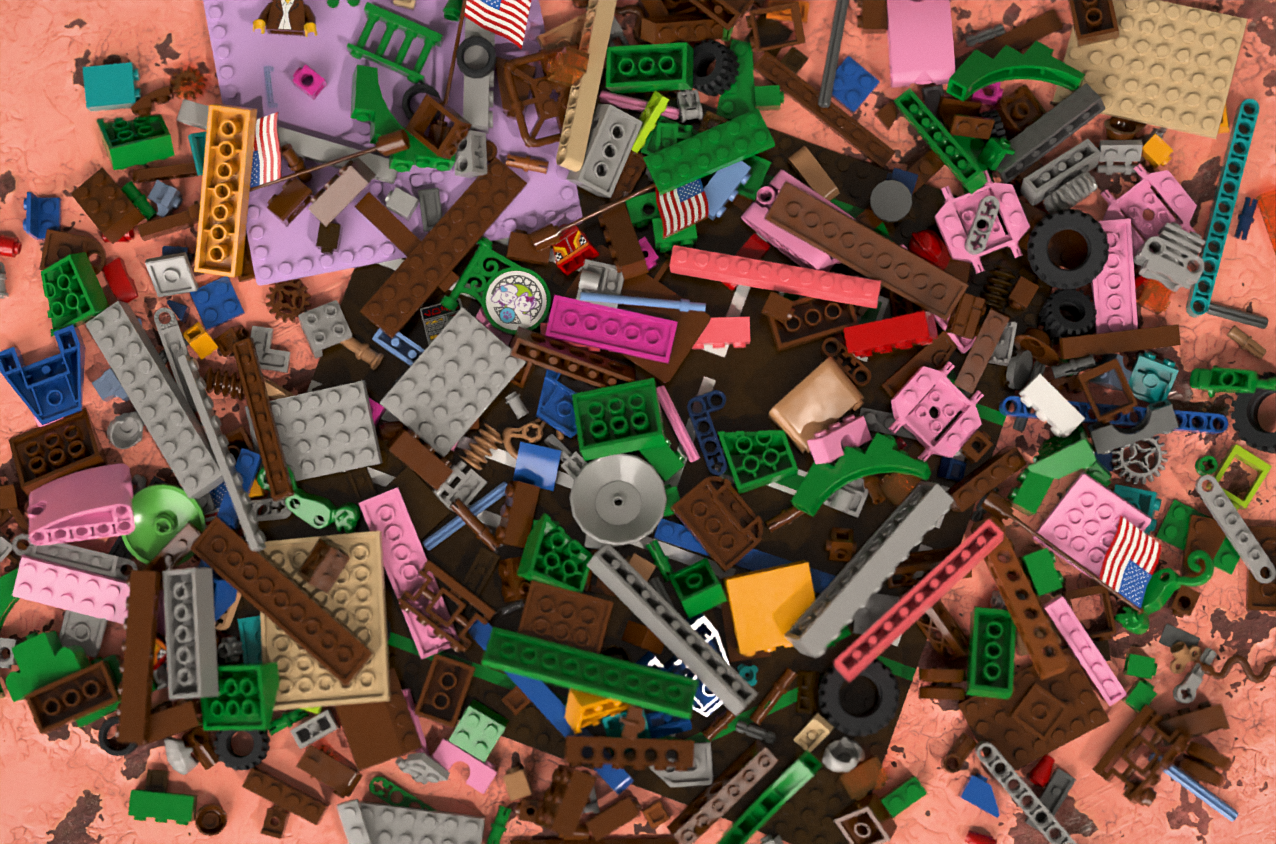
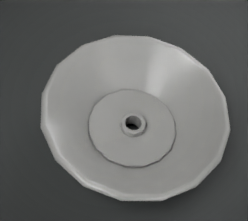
M625 453L596 458L584 465L573 481L570 494L573 517L583 532L598 542L617 546L635 543L652 533L663 518L667 501L664 482L654 467L638 456ZM620 500L622 504L617 506L614 504L615 501Z

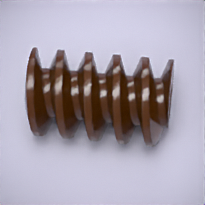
M209 367L204 376L208 393L214 390L216 395L222 392L224 397L230 394L232 399L238 396L240 401L244 400L245 394L240 378L237 379L236 372L229 377L227 370L221 375L219 368L213 373L212 367Z

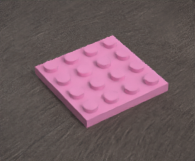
M1082 472L1036 532L1099 577L1104 557L1116 534L1120 515L1141 531L1146 529L1152 519L1085 472ZM1032 535V539H1034L1036 542H1038L1039 544H1041V545L1044 546L1045 548L1048 547V550H1050V551L1052 550V552H1053L1054 554H1056L1057 556H1059L1060 558H1062L1063 560H1065L1066 562H1068L1069 564H1071L1072 566H1074L1075 568H1077L1078 570H1080L1078 567H1076V566H1075L1074 564H1072L1070 561H1068L1067 559H1065L1063 556H1061V555H1060L1059 553H1057L1055 550H1053L1052 548H1050L1048 545H1046V544H1045L1044 542H1042L1040 539H1038L1037 537H1035L1034 535Z

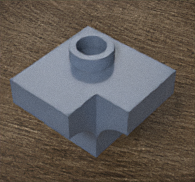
M159 180L156 181L147 197L151 202L157 204V215L160 218L172 215L174 210L178 209L183 201V198H181L182 194L176 188Z
M1116 353L1103 354L1101 362L1095 361L1096 367L1117 358L1129 384L1132 371L1124 367V356ZM1114 369L1089 380L1093 384L1102 385L1111 390L1123 391Z
M111 368L103 372L104 374L92 382L99 396L105 402L116 397H120L125 402L130 400Z

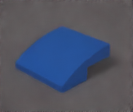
M520 442L513 481H520L538 486L541 489L554 491L562 450Z

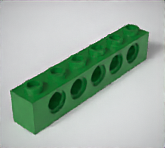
M911 88L894 100L900 113L970 194H973L988 182L983 171Z

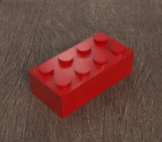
M926 311L843 328L848 353L855 354V357L860 358L873 356L872 352H880V354L893 352L892 348H900V350L913 348L912 344L915 343L921 344V346L933 343L934 339H939L935 316L933 313Z

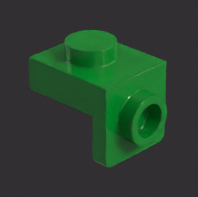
M991 137L978 158L990 170H996L1006 154L1013 155L1015 150L1010 146L1011 143L1007 139Z

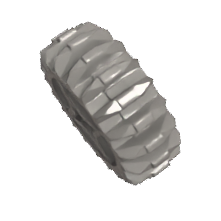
M1084 172L1050 194L1043 203L1048 213L1070 209L1096 191L1098 185L1089 172Z
M1159 436L1145 441L1151 446L1147 449L1141 448L1138 443L1134 442L1129 447L1130 456L1126 460L1123 458L1125 448L1119 447L1117 448L1118 450H1113L1112 455H1116V458L1111 459V462H1117L1118 464L1113 467L1114 471L1121 469L1118 476L1122 477L1126 474V482H1129L1133 477V484H1137L1139 479L1141 484H1146V478L1150 482L1154 481L1153 475L1156 477L1161 475L1157 469L1165 470V466L1160 463L1168 461L1167 458H1162V455L1168 453L1167 450L1161 451L1160 449L1165 443H1157L1160 439ZM1137 451L1138 454L1147 452V454L1141 457L1142 462H1140V459L1131 461L1137 455ZM1154 453V464L1152 468L1149 469L1148 457L1150 454ZM1136 464L1144 473L1133 472L1127 466Z

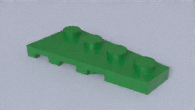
M734 39L731 41L730 49L738 57L736 62L740 64V68L737 69L739 76L735 77V80H737L735 84L732 83L730 85L731 89L729 91L724 90L725 93L720 95L715 119L725 121L755 110L753 51L751 43Z

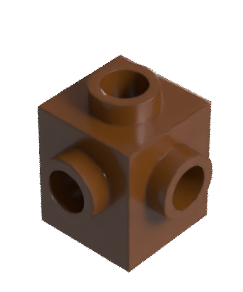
M832 527L831 539L827 538L826 551H829V560L847 562L851 560V554L856 553L853 529Z

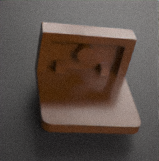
M522 557L499 561L498 572L501 576V593L504 597V602L527 599L531 581L517 575Z

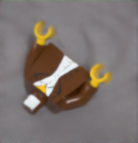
M273 0L266 5L258 19L253 21V32L256 29H261V34H265L266 27L268 34L308 37V33L314 32L315 36L318 35L316 17L310 6L304 3V0Z

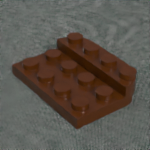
M711 476L699 482L670 509L725 573L759 544L763 534V521L760 516H756L730 485L732 483L728 479Z

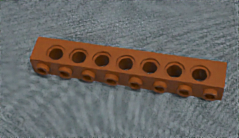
M994 516L973 523L970 530L972 534L988 519L1004 533L1003 541L984 560L1040 679L1044 680L1064 672L1068 667V657L1064 651H1061L1058 645L1059 638L1055 632H1052L1049 626V617L1046 613H1043L1040 607V598L1034 594L1032 582L1029 576H1025L1023 571V563L1014 553V544L1005 534L1004 523ZM998 556L1006 557L1007 562L1000 561ZM1008 574L1014 575V576L1016 577V580H1015V581L1010 580V579L1007 577V575H1008ZM1016 593H1022L1025 599H1019ZM1025 612H1031L1034 618H1028ZM1034 631H1040L1043 637H1037ZM1043 650H1049L1052 653V656H1046L1043 653Z

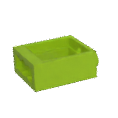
M1235 444L1230 447L1213 477L1219 483L1234 457L1259 472L1243 500L1223 489L1238 511L1239 509L1247 508L1272 466ZM1209 482L1206 486L1208 490H1210L1212 486L1210 484L1211 482Z

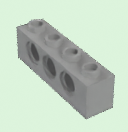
M1089 139L1084 140L1024 178L1020 193L1032 206H1035L1070 180L1095 168L1098 165L1101 152Z

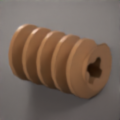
M484 423V426L487 430L479 429L482 437L474 436L476 444L469 442L468 445L471 450L464 449L463 452L466 457L460 456L471 466L479 470L483 469L480 462H488L485 455L493 456L490 449H498L495 442L503 443L501 435L486 423Z

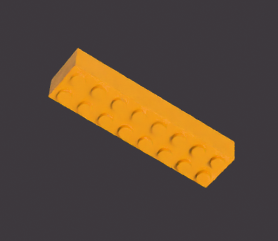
M218 103L209 105L194 272L228 277L242 275L257 109Z

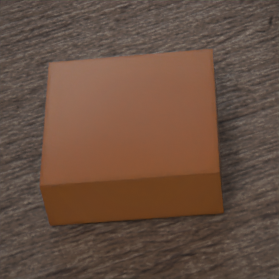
M660 800L642 810L652 829L671 819Z

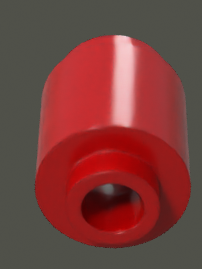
M0 235V256L15 258L17 254H20L22 243L19 242L18 237Z

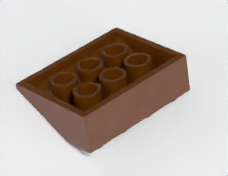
M86 408L43 427H37L8 439L21 488L28 497L32 491L53 480L75 472L108 465Z
M394 668L389 669L390 701L335 705L358 772L423 748Z

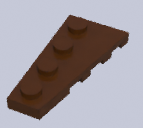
M944 330L938 334L939 339H934L932 344L925 345L881 384V387L891 398L899 392L920 367L925 366L935 370H940L944 367L957 348V345Z

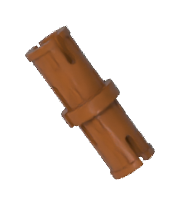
M508 153L507 167L524 169V172L530 170L547 174L549 161L532 159L528 155L522 157Z

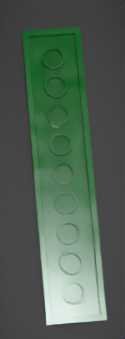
M492 627L482 660L483 666L690 719L699 682V680L496 627Z

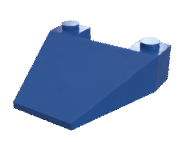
M74 325L54 332L61 353L26 366L20 349L16 347L0 352L1 374L42 425L82 411L86 347L79 328Z
M700 613L694 617L687 618L685 621L729 664L717 630L706 617ZM649 651L635 663L699 680L692 709L706 717L723 704L676 655L662 665Z

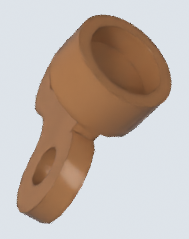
M1183 641L1173 644L1170 652L1175 659L1170 663V670L1175 674L1182 673L1188 662L1195 661L1197 657L1202 655V650L1196 645L1188 648Z

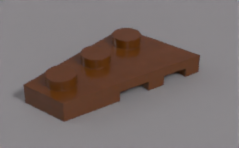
M1190 515L1180 576L1197 577L1205 571L1206 565L1203 559L1197 560V564L1202 567L1199 573L1194 572L1188 566L1187 559L1193 551L1203 550L1212 559L1216 556L1226 535L1215 519Z

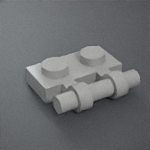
M1100 140L1099 151L1101 155L1099 162H1105V165H1097V173H1105V175H1112L1113 173L1131 175V173H1137L1133 169L1137 165H1132V162H1140L1142 140ZM1113 162H1124V164L1113 165Z
M462 460L450 468L453 470V473L438 490L434 489L438 496L444 491L449 493L444 499L448 505L452 502L455 503V499L459 497L468 506L487 484L472 469L465 475L462 470L466 467V464ZM458 476L461 481L453 489L449 485Z
M423 752L408 754L405 760L398 757L395 761V764L399 766L402 772L409 773L413 780L424 785L429 781L432 783L446 781L450 775L449 771Z

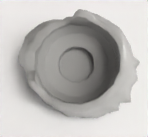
M138 412L123 413L116 416L110 422L107 429V438L110 444L119 449H128L141 442L144 422Z
M843 736L841 739H834L827 745L822 762L832 771L847 772L856 767L859 761L865 759V753L858 743Z
M171 737L164 739L166 758L172 769L182 775H186L198 766L199 761L190 755L193 748L185 747L182 739L178 740Z

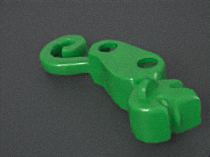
M1214 365L1212 369H1193L1189 385L1194 389L1208 392L1209 397L1213 398L1215 393L1219 392L1255 393L1256 388L1276 391V378H1269L1268 380L1258 379L1257 371L1219 368L1217 365Z
M287 465L295 495L286 498L285 505L292 513L314 528L322 529L335 522L338 532L345 528L346 534L356 533V526L358 524L356 521L360 518V511L355 503L347 502L336 507L327 498L306 493L297 487L294 472ZM263 466L258 473L257 482L262 489L269 491L270 488Z
M1195 550L1190 553L1187 563L1194 572L1199 573L1202 570V567L1197 564L1198 559H1203L1206 565L1205 571L1197 577L1179 576L1171 568L1157 571L1151 576L1145 590L1141 605L1144 612L1137 614L1138 611L1134 608L1123 607L1122 609L1126 614H1117L1114 620L1122 624L1130 633L1139 635L1145 633L1149 629V614L1160 610L1173 592L1179 589L1181 585L1197 587L1204 585L1212 578L1214 574L1213 559L1203 550ZM1163 573H1169L1161 578Z

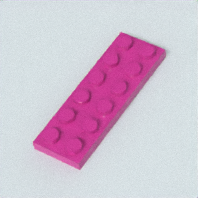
M554 295L545 336L669 364L678 322Z

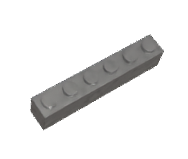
M1087 83L1076 89L1073 94L1059 102L1049 112L1043 114L1040 119L1026 127L1015 138L1009 140L1010 146L1015 150V153L1004 156L996 170H993L995 174L1005 184H1008L1104 111L1106 108L1101 97Z

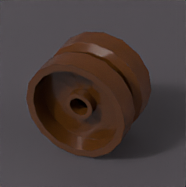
M949 667L919 669V680L922 682H932V686H920L918 688L919 699L965 700V689L963 687H952V683H962L965 681V670H952Z
M1190 741L1186 751L1197 760L1182 758L1178 768L1203 783H1209L1222 788L1226 778L1223 774L1216 771L1215 768L1222 771H1230L1234 761L1206 746Z

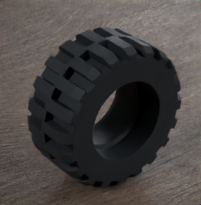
M1077 209L1054 211L1042 218L1032 230L1027 244L1028 261L1033 272L1048 285L1060 289H1075L1092 282L1102 272L1108 260L1109 243L1107 241V234L1101 227L1102 225L1090 214ZM1061 230H1075L1087 242V256L1084 262L1076 268H1060L1051 261L1048 255L1050 239Z
M1264 372L1263 375L1258 374V379L1268 380L1269 378H1276V373ZM1256 388L1255 393H1235L1238 397L1236 401L1232 400L1231 406L1235 408L1234 412L1230 413L1231 419L1235 420V423L1232 424L1235 431H1239L1238 437L1246 441V444L1252 448L1276 454V432L1263 430L1258 421L1260 404L1266 397L1276 393V391Z
M874 659L858 674L870 678L875 683L879 697L872 711L864 715H853L842 707L839 700V690L846 678L832 664L827 668L819 682L818 703L825 719L834 728L849 735L867 736L885 728L890 720L895 717V712L900 704V689H898V681L894 677L892 670L879 659Z

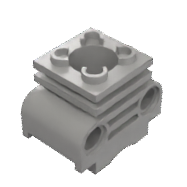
M1167 222L1158 231V236L1149 238L1139 247L1133 262L1141 266L1138 272L1139 275L1147 279L1157 280L1173 292H1177L1180 287L1189 290L1193 283L1197 284L1204 270V261L1197 254L1201 252V247L1205 241L1201 239L1199 234L1195 232L1188 233L1182 230V226L1179 224Z

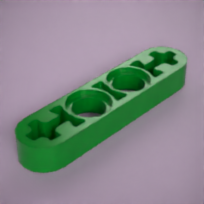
M377 776L369 784L370 791L390 805L409 807L412 802H417L420 804L421 809L426 807L429 810L437 811L385 777ZM381 780L383 781L382 786L386 789L389 788V785L393 787L388 792L387 798L383 796L386 793L385 791L380 789L377 792L375 790L374 782ZM394 791L402 793L403 800L400 803L392 801L391 795Z

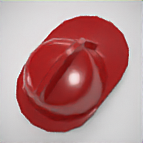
M922 230L911 234L909 251L944 270L949 263L950 253L940 237L932 230Z

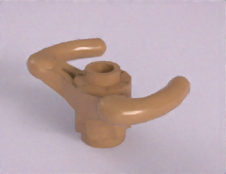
M538 418L520 428L507 427L502 431L504 446L513 458L517 460L518 451L512 445L511 438H523L531 444L538 443L543 437L542 429L546 424L544 421L539 425L538 423L541 420ZM556 430L558 440H563L564 434Z

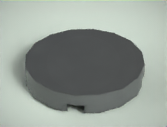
M886 180L878 184L872 191L870 205L874 215L880 220L894 222L903 219L909 213L912 205V196L909 189L903 183L895 180Z
M1022 348L1015 352L1017 353L1016 357L1012 356L1006 373L1007 381H1010L1008 387L1017 391L1023 389L1027 384L1033 366L1032 353Z

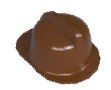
M1111 117L1104 122L1106 137L1109 140H1133L1136 133L1141 131L1146 124Z
M1028 327L1023 335H1018L1014 338L1015 347L1017 349L1029 350L1033 358L1046 366H1055L1059 363L1058 354L1051 348L1052 342L1044 331Z

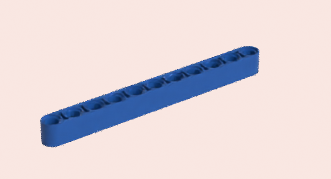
M1010 396L999 403V411L1004 416L1039 419L1035 414L1036 410L1033 414L1026 410V405L1021 401V397ZM1007 401H1011L1014 404L1013 412H1009L1006 409L1005 404ZM1068 401L1085 418L1081 423H1096V420L1092 419L1088 414L1090 409L1088 403ZM1096 403L1100 414L1121 406ZM1133 407L1134 411L1132 412L1138 415L1136 423L1131 421L1130 413L1122 415L1121 412L1117 414L1116 421L1112 420L1110 423L1114 426L1133 427L1142 421L1147 408ZM1174 410L1175 416L1179 419V427L1175 428L1174 431L1218 434L1228 428V420L1224 415ZM1193 417L1198 418L1200 422L1198 428L1192 424ZM1214 419L1220 422L1218 430L1213 427Z
M477 619L468 630V633L484 650H486L492 626L489 623L484 625ZM504 671L564 737H594L585 727L580 729L582 733L574 734L565 719L566 706L543 681ZM583 747L581 754L584 758H591L592 750L589 747ZM604 748L602 751L603 756L606 759H612V756ZM612 765L594 768L618 795L634 782L624 769H612Z

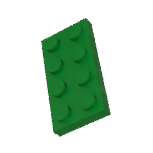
M1174 499L1155 537L1184 552L1190 515L1211 517ZM1226 536L1213 562L1215 568L1232 575L1240 556Z

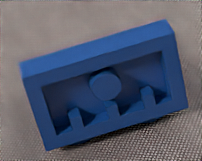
M27 192V198H24L23 202L24 210H26V218L23 220L24 231L35 240H45L47 229L61 231V198H39L32 192Z

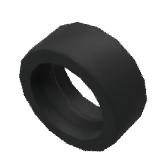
M473 36L463 40L456 52L457 65L463 74L473 79L489 75L496 64V52L492 43L480 36ZM478 45L487 51L489 60L483 68L472 69L466 65L464 54L469 47Z
M417 84L411 86L405 92L402 99V108L409 120L414 115L410 108V101L414 95L426 93L440 98L439 93L432 86ZM439 110L435 114L430 124L433 123L439 117L441 113Z
M120 716L107 719L102 724L98 734L101 748L112 756L130 754L138 747L137 743H129L126 747L120 749L111 746L107 739L108 731L113 725L119 724Z

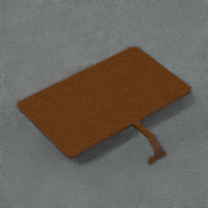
M603 245L597 246L596 249L600 255L591 261L615 266L614 261L617 259L616 257H611L610 250ZM665 253L664 257L667 260L654 279L645 273L624 280L621 295L677 301L684 299L658 282L669 267L671 256ZM582 270L563 297L576 299ZM618 304L617 309L678 322L669 364L620 354L662 382L668 383L709 324L710 316L704 311L689 310L688 312H682L679 309Z

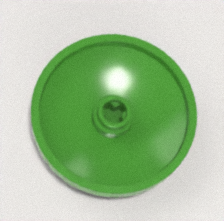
M172 484L150 485L141 489L133 496L132 505L135 528L132 533L122 535V538L130 553L139 561L148 564L189 521L203 533L206 529L205 514L198 500L188 498L183 488ZM190 551L178 565L189 560L195 553Z

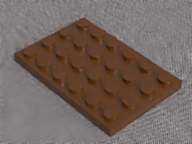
M1070 646L1061 649L1062 652L1066 653L1069 661L1068 667L1064 672L1041 680L1033 664L1014 674L1013 694L1009 699L972 696L957 704L977 742H990L1014 771L1110 721ZM1034 683L1040 685L1070 708L1046 742H1043L1010 717ZM984 746L981 749L984 756H988L991 752V748L988 746ZM1000 762L994 766V771L997 773L1004 770V763Z

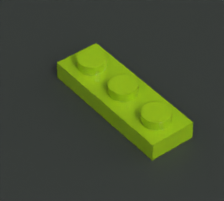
M656 90L638 119L643 123L631 149L636 153L643 148L647 136L655 128L661 113L667 108L669 99Z

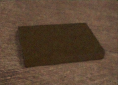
M409 466L378 493L380 495L397 487L399 488L419 540H422L451 513L449 508Z

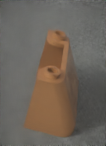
M829 357L769 411V419L780 430H784L786 437L802 454L805 451L809 453L811 450L807 441L815 437L814 433L827 430L829 425L835 423L848 410L853 409L856 411L864 404L862 401L864 396L839 365Z

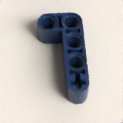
M718 390L690 399L687 406V411L709 473L713 476H721L727 469V462L710 417L711 413L719 411L725 406L726 396ZM715 395L720 396L722 404L714 406L710 401L711 397ZM694 402H698L702 405L703 409L701 412L695 413L691 410V405ZM700 422H706L710 429L703 433L698 430L697 426ZM709 441L714 442L716 450L708 452L705 450L704 445ZM718 453L720 454V456L716 457L718 464L723 465L720 469V472H717L716 469H712V467L714 466V460L713 458L708 460V457H713Z

